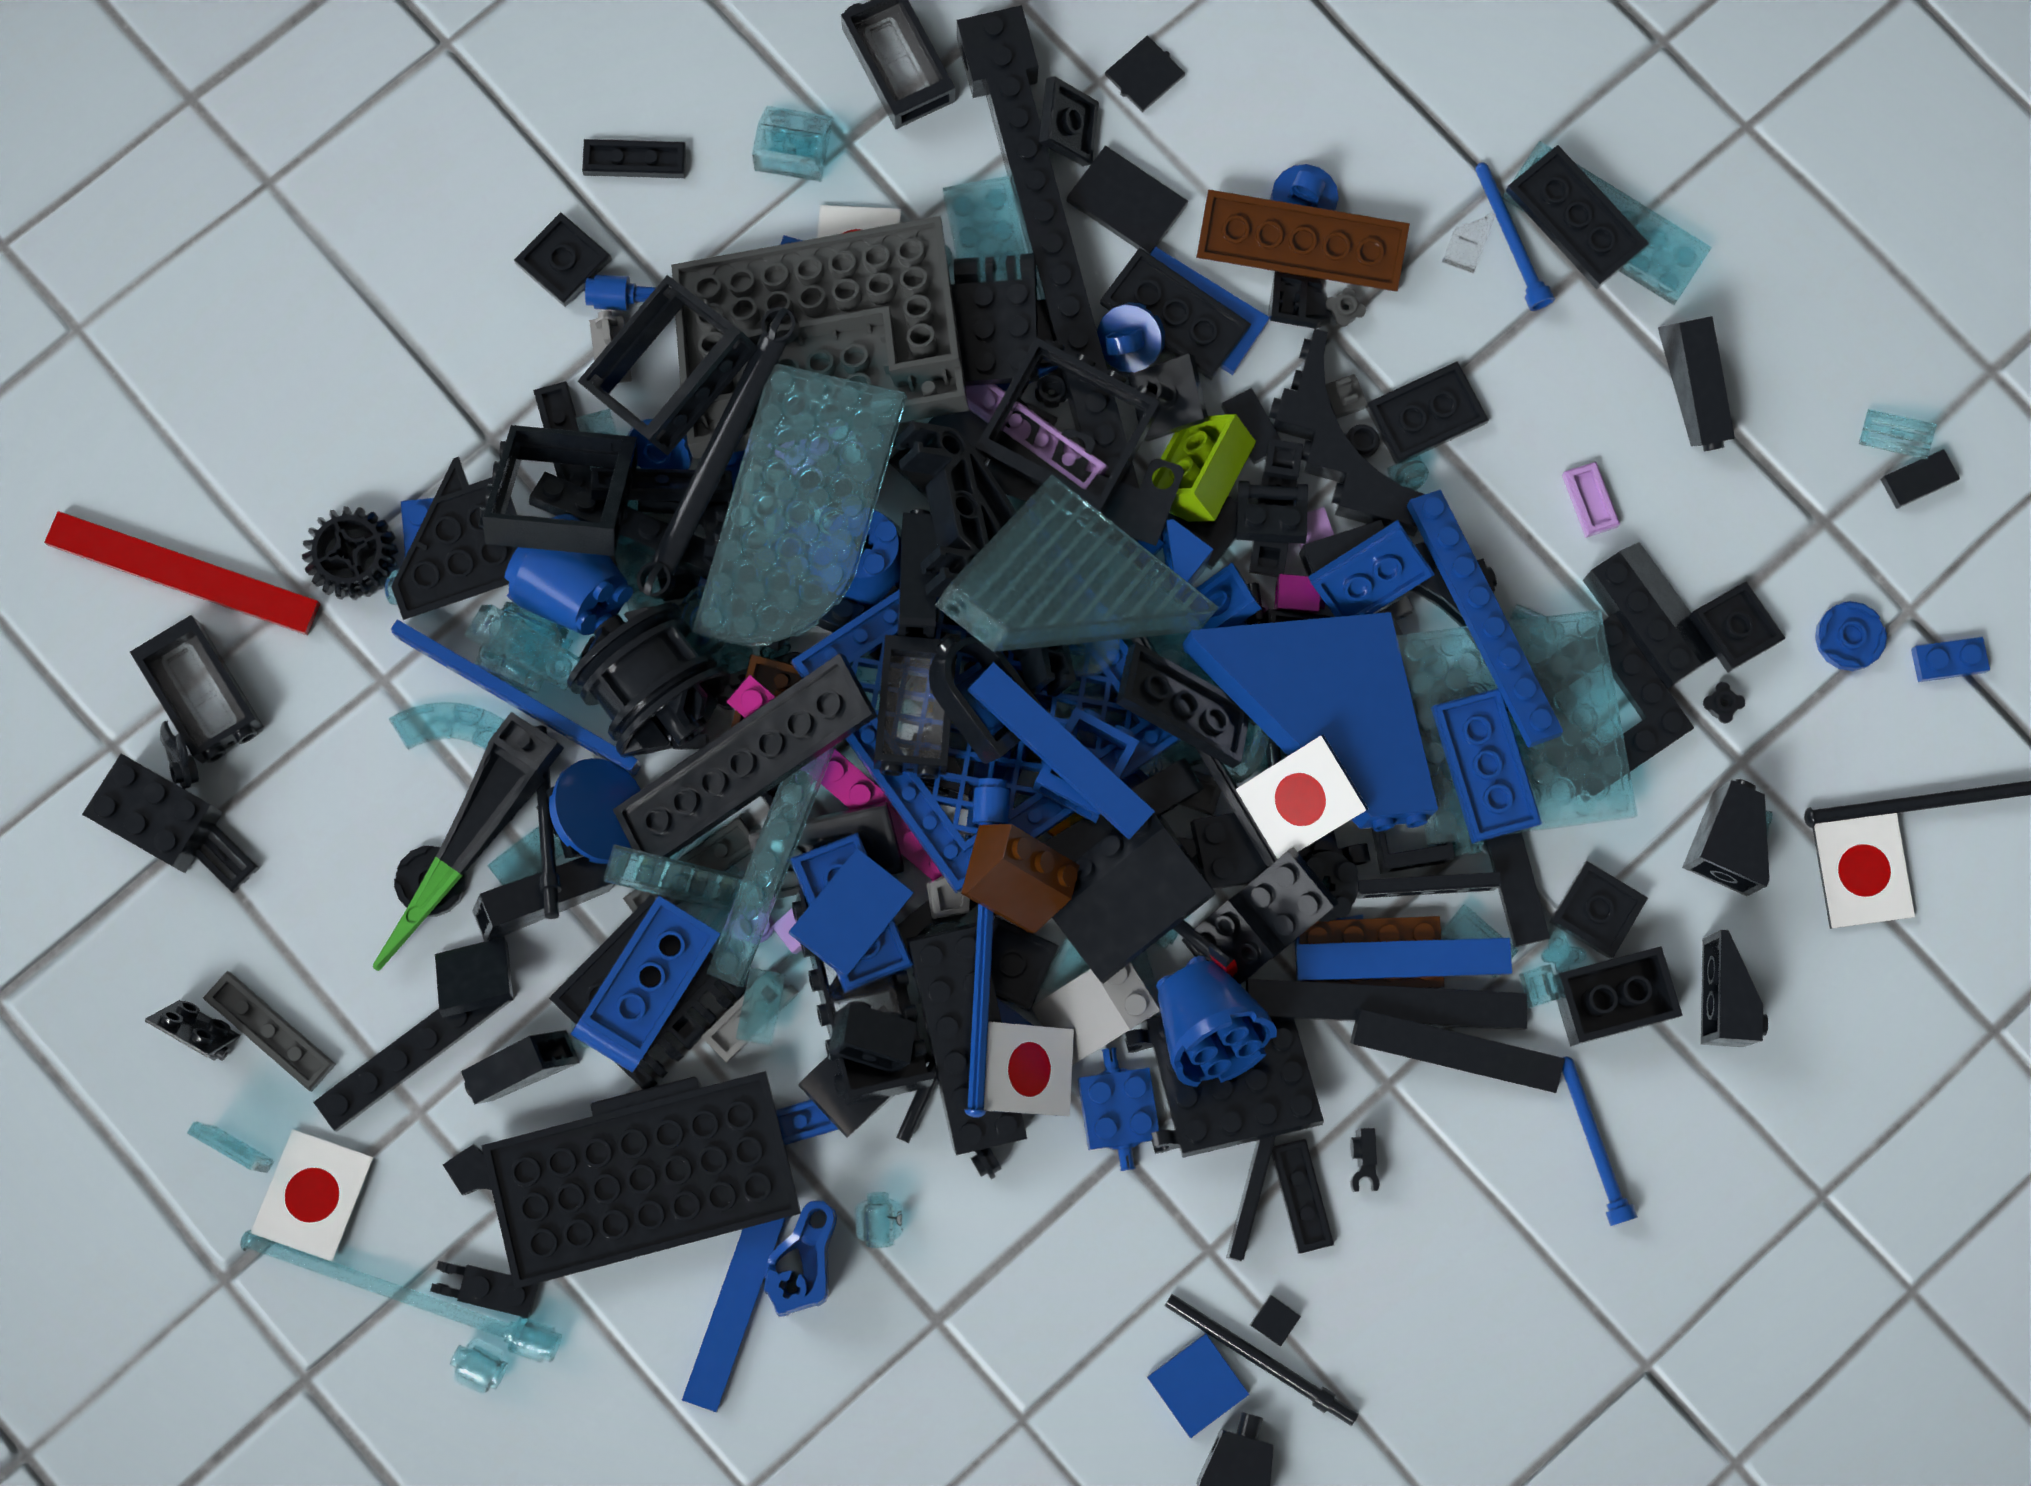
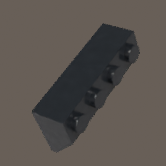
M1640 542L1619 551L1592 569L1583 579V582L1606 614L1610 617L1615 613L1667 689H1670L1716 658V655L1690 619L1689 615L1691 612Z

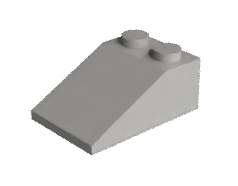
M1131 963L1104 984L1089 969L1032 1006L1033 1012L1043 1027L1074 1029L1072 1065L1160 1011Z

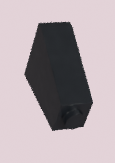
M567 1030L528 1036L462 1070L461 1073L465 1081V1090L475 1105L499 1099L580 1063Z

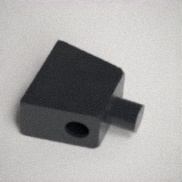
M1242 1412L1236 1433L1220 1429L1197 1479L1196 1484L1198 1486H1270L1273 1444L1258 1440L1263 1418Z

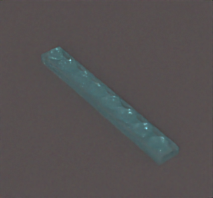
M835 746L780 782L707 974L737 987H743Z

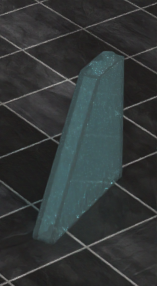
M1053 475L1044 482L956 576L935 605L993 652L1190 633L1191 630L1202 629L1219 608Z

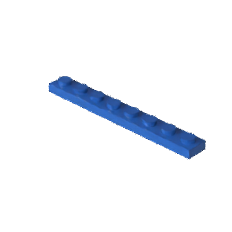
M1441 489L1409 500L1407 508L1527 747L1530 748L1560 737L1563 729Z

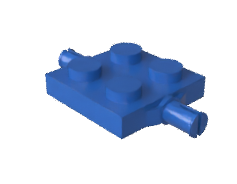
M1112 1047L1110 1049H1102L1105 1071L1094 1076L1080 1077L1077 1081L1088 1150L1102 1148L1118 1150L1120 1171L1136 1169L1132 1148L1142 1142L1151 1141L1153 1139L1151 1133L1159 1131L1150 1068L1136 1070L1119 1068L1117 1047Z

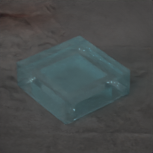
M1551 964L1519 974L1524 993H1527L1529 1008L1561 999Z

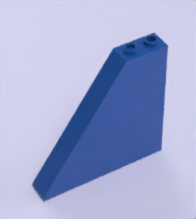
M1391 612L1190 631L1182 643L1183 650L1287 756L1324 734L1369 808L1352 819L1360 829L1373 827L1374 831L1379 832L1389 830L1399 824H1406L1408 828L1420 827L1427 824L1428 819L1438 811Z

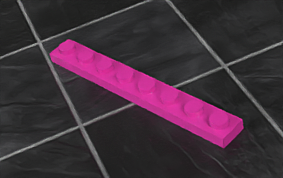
M749 674L726 702L746 718L776 696ZM832 747L802 767L849 809L888 802L901 854L932 881L942 876L940 870L882 789L838 750Z

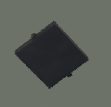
M1147 35L1105 72V76L1121 91L1120 95L1122 97L1126 96L1143 113L1185 76V72L1169 57L1170 53L1168 51L1164 52Z

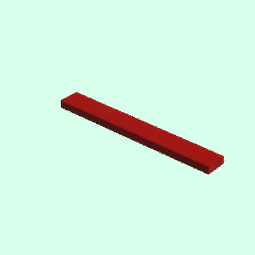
M57 511L44 542L46 545L307 636L320 607L319 601L60 511Z

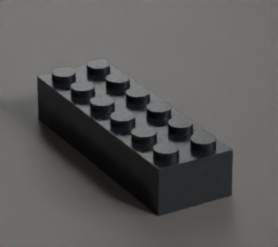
M977 922L906 938L910 958L913 963L912 967L951 1144L956 1155L1027 1139L1022 1113L987 1111L984 1116L978 1118L970 1117L965 1113V1110L968 1109ZM991 975L988 1022L1002 1023Z

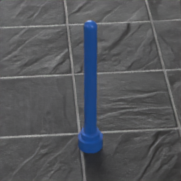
M1481 162L1477 164L1475 171L1526 283L1527 288L1525 292L1527 295L1524 297L1530 311L1543 309L1553 303L1555 297L1550 286H1545L1543 281H1539L1489 166Z
M1569 1056L1563 1057L1565 1060L1562 1072L1609 1200V1204H1606L1608 1212H1605L1610 1226L1638 1218L1634 1205H1629L1627 1198L1623 1199L1574 1060Z

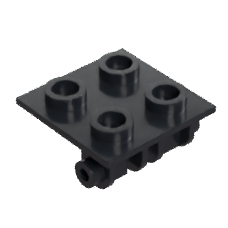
M178 1000L145 1019L146 1023L205 1057H209L213 1061L216 1059L223 1061L230 1051V1048L226 1046L240 1037V1034L231 1030L229 1024L219 1019L210 1018L200 1012L198 1006L187 1001Z

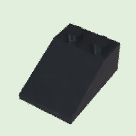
M1720 930L1703 938L1701 1045L1746 1047L1763 1041V1036H1766L1768 1031V1016L1763 1014L1761 998L1729 930Z

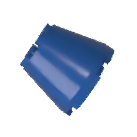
M866 508L849 509L832 517L818 530L810 547L809 570L815 586L865 606L864 612L878 604L894 585L899 589L901 527L882 513ZM864 541L868 542L870 549L866 548L863 553H859L864 546Z
M570 514L552 517L554 519L581 521ZM518 547L509 561L504 576L509 581V593L506 596L518 607L582 635L594 634L599 625L619 613L622 606L633 594V588L628 585L627 580L608 555Z
M1205 956L1192 958L1186 967L1172 975L1162 977L1156 984L1171 1066L1183 1084L1197 1087L1201 1083L1200 1081L1217 1077L1221 1083L1233 1079L1266 1056L1264 1047L1271 1038L1277 1037V1029L1267 1011L1230 974H1227L1213 961H1207Z

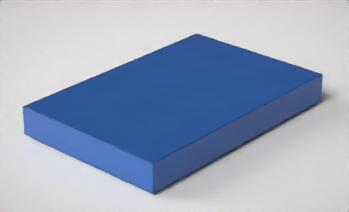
M1397 520L1308 576V578L1334 616L1341 617L1373 614L1435 574Z
M856 848L789 930L788 934L846 979L914 892Z

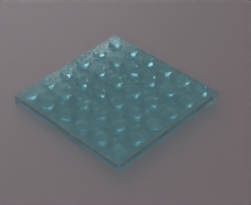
M1601 610L1508 621L1563 729L1560 737L1528 748L1507 707L1542 821L1540 826L1510 834L1629 819L1638 816ZM1467 626L1396 635L1398 652L1402 656L1438 806V811L1424 825L1427 845L1471 840L1431 707L1495 690L1498 687Z

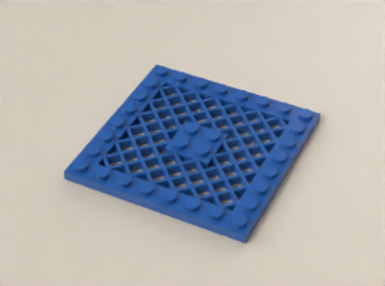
M1023 508L1017 514L1039 555L1061 614L1067 640L1070 632L1081 647L1069 646L1070 654L1084 658L1082 672L1074 671L1076 681H1080L1078 696L1062 693L1056 697L1048 696L1045 690H1042L1040 694L1033 695L1036 699L1051 700L1049 714L1063 727H1065L1069 719L1054 717L1057 702L1073 704L1079 709L1082 706L1101 709L1100 715L1103 718V722H1105L1107 711L1126 714L1124 727L1127 729L1130 728L1132 716L1138 725L1130 729V731L1134 733V738L1139 740V743L1120 778L1123 780L1181 741V739L1120 705L1108 702L1110 688L1118 697L1128 647L1026 509ZM899 590L792 659V665L803 679L838 654L846 656L855 675H857L858 666L878 669L875 685L860 682L865 692L873 693L871 704L878 715L879 710H876V705L881 690L885 635L897 636ZM936 596V610L940 608V613L935 627V639H940L941 632L960 635V640L966 637H980L990 642L1002 643L989 629L984 631L968 628L971 612L961 602L952 601V598ZM945 609L965 612L963 627L943 623ZM882 647L879 661L865 658ZM1009 650L1007 660L1015 670L1022 671L1020 661L1013 660L1014 654ZM957 652L954 683L989 732L994 734L1004 724L967 691L984 673L985 669L971 655ZM911 657L905 658L904 665L890 663V668L900 669L902 680L900 689L888 687V692L898 694V701L895 713L886 712V717L894 718L891 737L884 728V741L894 755H903L899 748L914 750L913 756L919 757V751L930 752V749L940 751L941 753V746L921 743L924 727L932 728V725L943 727L942 721L926 719L928 703L934 704V700H936L933 695H930L929 670L911 667ZM962 660L976 663L959 675ZM1090 660L1102 676L1087 674ZM908 675L927 678L925 694L905 690ZM1086 682L1105 686L1103 701L1083 697ZM903 699L923 702L921 717L901 714ZM876 717L845 739L957 894L963 888L978 828L958 825L961 809L973 811V802L963 800L965 784L978 786V779H981L967 776L969 760L982 761L975 752H971L972 747L968 742L966 751L949 748L948 756L964 759L962 775L946 772V775H939L935 779L932 794L923 781L917 777V773L902 772L900 776L881 774V770L874 769L878 717ZM899 723L919 726L916 742L896 738ZM951 723L950 732L960 733L957 727ZM1077 725L1072 735L1077 738L1078 730L1090 731ZM1097 736L1095 749L1086 748L1113 772L1124 749L1110 743L1100 750L1102 738ZM1020 741L1017 743L1016 760L1001 757L990 762L987 778L993 777L994 765L1014 768L1012 784L1007 783V789H1010L1009 824H1013L1037 839L1075 812L1032 790V787L1017 785L1020 769L1040 773L1045 763L1043 760H1041V764L1021 761L1023 747L1026 744ZM1052 770L1051 773L1053 775L1059 776L1054 770ZM940 780L960 783L957 799L937 796ZM1015 793L1031 796L1013 809ZM940 805L956 808L953 823ZM961 834L971 835L973 837L965 841Z

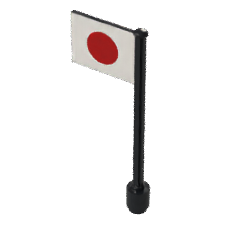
M1120 585L1104 594L1100 598L1103 604L1101 610L1119 636L1125 635L1128 640L1131 639L1133 644L1138 642L1157 653L1144 632L1146 628L1143 624L1148 621V617L1131 590L1127 591L1124 585ZM1324 734L1240 787H1237L1224 763L1197 749L1267 868L1294 847L1299 852L1369 809Z
M2031 781L1812 810L1811 807L1807 808L1804 812V821L1813 830L1829 928L1915 917L1897 813L2031 795Z

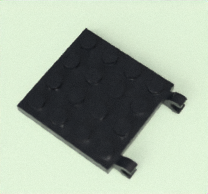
M1161 1016L1147 1019L1148 1030L1134 1029L1125 1033V1042L1128 1053L1153 1047L1175 1129L1151 1133L1155 1154L1180 1148L1182 1158L1323 1125L1324 1119L1295 1020L1293 1018L1271 1017L1277 1029V1037L1271 1038L1264 1047L1266 1056L1233 1079L1221 1083L1217 1077L1200 1081L1201 1083L1197 1087L1183 1084L1173 1070Z

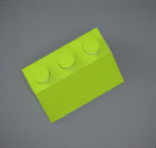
M1236 414L1208 416L1209 421L1173 434L1160 459L1180 465L1184 470V475L1169 513L1188 522L1216 520L1256 443ZM1167 467L1155 470L1152 475L1154 486L1159 489L1169 488L1174 482L1172 470Z

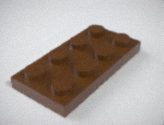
M1440 916L1317 921L1299 936V944L1442 940ZM1444 977L1300 981L1416 988L1445 987Z

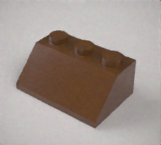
M1013 824L979 825L961 894L1025 931L1036 933L1072 899L1080 865Z

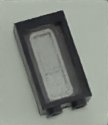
M870 0L864 4H853L841 14L842 30L895 130L955 102V86L909 0Z
M192 615L130 651V654L178 733H183L185 744L190 753L202 764L206 761L212 763L219 760L227 753L226 749L236 743L243 744L252 740L257 735L256 731L264 727L202 624Z
M885 635L874 769L881 770V774L900 776L902 772L917 773V777L923 779H937L939 775H946L951 719L933 696L929 684L930 665L938 654L935 647L943 640ZM956 654L951 665L953 681L955 678Z

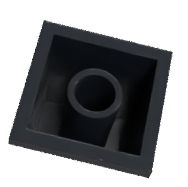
M1741 779L1731 780L1714 791L1682 868L1745 896H1749L1767 887L1769 883L1765 794L1756 791L1754 784Z

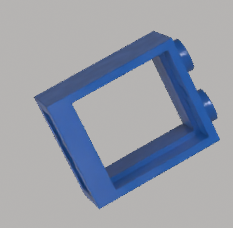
M1075 707L1064 728L1072 734L1078 725L1124 749L1113 770V773L1120 779L1138 746L1139 740L1134 738V733L1120 725L1113 727L1103 722V718L1097 712L1084 708L1082 711ZM1044 763L1032 790L1097 823L1101 814L1065 780L1051 773L1053 769Z

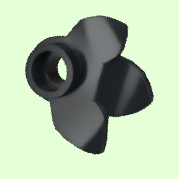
M168 720L163 721L160 727V740L166 750L172 780L175 784L180 783L183 789L190 788L191 784L199 781L196 762L192 755H188L183 733L181 732L174 736L169 728Z

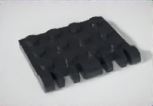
M1035 253L1020 254L1021 279L1017 280L1015 255H1010L1006 258L1005 266L1008 280L996 281L997 265L994 257H985L986 282H981L979 257L954 259L955 284H951L966 386L1011 383L1033 341L1038 337ZM1039 366L1030 382L1039 381Z
M652 895L549 997L575 1024L581 1018L655 901ZM666 935L660 940L659 949L665 955H674L680 949V940L675 935ZM711 952L708 953L642 1058L662 1079L668 1072L648 1052L659 1043L665 1049V1053L673 1060L679 1062L684 1057L664 1038L665 1034L670 1031L690 1051L702 1038L701 1036L706 1030L687 1012L693 1007L712 1026L718 1021L716 1015L699 1002L700 998L709 991L723 1008L729 1010L734 1005L733 1002L714 984L719 980L738 1000L749 990ZM647 966L640 972V981L646 986H654L660 981L661 972L654 966ZM617 1064L642 1089L655 1087L658 1084L640 1065H637L632 1073Z

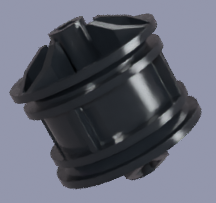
M664 603L628 611L624 614L628 620L627 622H624L620 615L612 616L604 621L594 631V636L590 637L578 658L577 665L573 668L567 679L569 689L575 694H580L581 699L586 705L600 704L612 720L608 728V734L614 741H618L616 751L621 757L626 758L671 749L674 745L669 739L670 735L678 746H682L694 739L704 729V724L709 721L718 704V696L729 683L730 673L726 668L722 666L717 667V662L711 655L699 656L686 640L689 626L683 619H680L682 611L675 603Z

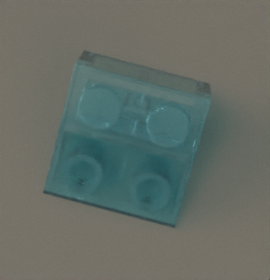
M766 106L758 122L752 151L755 171L821 182L833 117Z

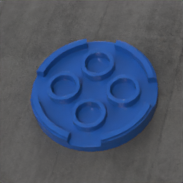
M597 758L578 761L562 771L555 783L553 793L549 797L550 817L562 842L567 847L571 846L578 853L589 858L590 862L598 864L615 863L618 855L625 852L633 854L634 851L613 811L614 808L641 790L632 776L620 766Z

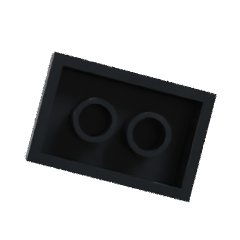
M122 753L82 813L83 816L183 873H186L196 857V850L201 849L210 835L211 826L216 824L223 814L222 811Z
M1662 946L1561 972L1550 978L1570 1047L1683 1016Z

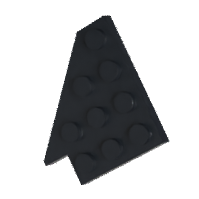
M460 457L453 458L391 585L403 620L509 585V581L504 576L509 561L518 547L485 544L484 529H479L478 527L480 508L486 507V487L488 484H493V478L469 485ZM510 497L505 514L517 515L514 503Z

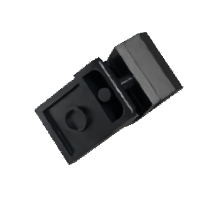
M1293 847L1243 890L1221 905L1195 929L1211 943L1219 946L1235 959L1238 968L1233 978L1241 985L1270 959L1272 960L1337 906L1339 902ZM1184 938L1182 939L1183 943L1195 957L1203 956Z

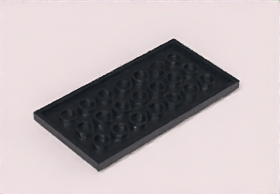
M766 1071L481 1145L514 1289L801 1214Z

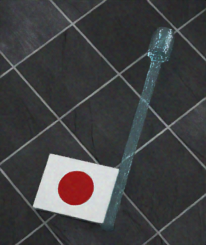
M292 1129L253 1228L246 1231L241 1237L240 1247L243 1251L249 1248L503 1337L504 1342L508 1343V1352L539 1363H542L544 1360L548 1362L554 1360L560 1346L562 1334L555 1332V1328L523 1316L517 1322L511 1321L509 1324L334 1263L375 1158Z

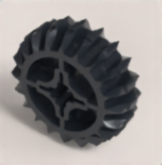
M344 506L342 516H338L335 510H330L329 515L331 519L326 522L324 518L318 517L317 521L321 526L319 530L312 527L309 528L308 532L314 539L303 541V546L310 550L302 554L304 562L309 563L305 567V572L308 575H314L312 579L313 584L316 587L323 585L322 591L327 595L335 591V596L343 600L348 592L352 600H357L359 591L362 590L366 597H370L371 590L369 587L375 585L379 590L383 589V584L379 580L382 576L386 579H392V573L387 567H395L398 563L391 556L399 552L397 545L392 544L396 537L392 531H387L389 525L385 520L378 521V516L375 512H370L366 515L365 510L358 507L354 514H352L350 508ZM347 530H363L373 536L369 538L364 536L351 538ZM336 536L335 546L327 551L325 556L328 544ZM346 542L350 545L351 548L354 549L352 551V558L354 560L355 565L351 562L350 559L347 558V550L349 549L346 545ZM376 550V556L374 558V561L372 562L370 567L365 571V561L367 560V558L374 555V551ZM333 568L336 570L348 568L352 571L354 577H337L327 571Z

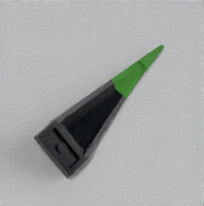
M513 712L507 716L490 738L466 796L435 859L406 911L374 961L373 969L379 971L385 966L546 780L543 775L564 749L562 745Z

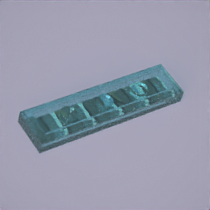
M615 844L613 845L604 874V882L740 915L744 913L753 885L752 878Z

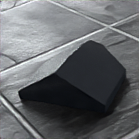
M1275 271L1268 309L1270 321L1313 329L1330 324L1331 311L1326 308L1327 298L1322 290L1321 280Z

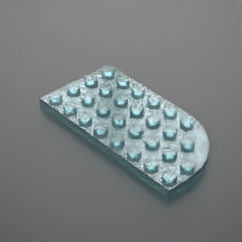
M781 364L774 366L763 388L692 632L695 635L744 646L770 645L772 642L791 636L797 637L820 623L819 620L835 604L838 605L854 579L907 399L904 392Z

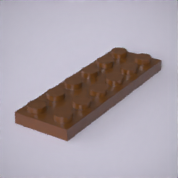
M1208 189L1196 258L1397 292L1410 223Z

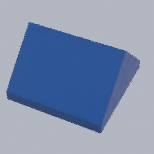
M1172 519L1166 521L1161 540L1164 542L1163 554L1171 605H1177L1176 602H1179L1207 568L1213 548Z

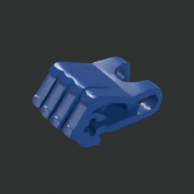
M811 1201L807 1203L802 1209L793 1233L778 1245L768 1258L765 1269L764 1291L768 1294L778 1317L789 1316L791 1313L814 1306H821L828 1299V1247L836 1227L837 1215L835 1210L825 1201ZM816 1211H824L827 1217L825 1225L822 1228H813L810 1223L812 1215ZM798 1248L803 1266V1274L798 1275L796 1280L797 1291L791 1294L786 1290V1286L789 1282L793 1281L796 1272L789 1270L779 1273L777 1271V1264L786 1254Z

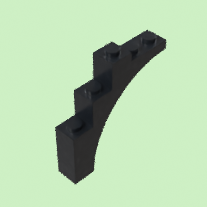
M1314 329L1311 339L1304 338L1299 358L1305 359L1302 371H1295L1291 390L1284 388L1280 399L1274 397L1269 418L1275 419L1273 426L1277 432L1307 439L1305 440L1301 460L1306 461L1303 473L1340 482L1335 486L1331 503L1337 504L1336 516L1365 524L1382 520L1384 528L1398 520L1407 534L1414 537L1418 528L1407 508L1409 500L1425 494L1402 486L1379 472L1358 453L1343 433L1331 408L1325 385L1324 353L1328 332Z
M1382 520L1304 544L1299 556L1306 575H1312L1384 529ZM1425 542L1415 544L1435 575L1410 591L1438 606L1462 628L1476 647L1487 671H1489ZM1484 558L1479 559L1477 562L1494 593L1495 586H1497L1495 573L1491 567L1486 566Z

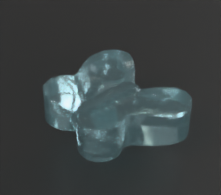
M1555 930L1550 934L1548 949L1541 953V959L1544 962L1555 964L1557 973L1569 971L1570 965L1581 963L1587 956L1583 948L1570 947L1564 932L1561 930Z

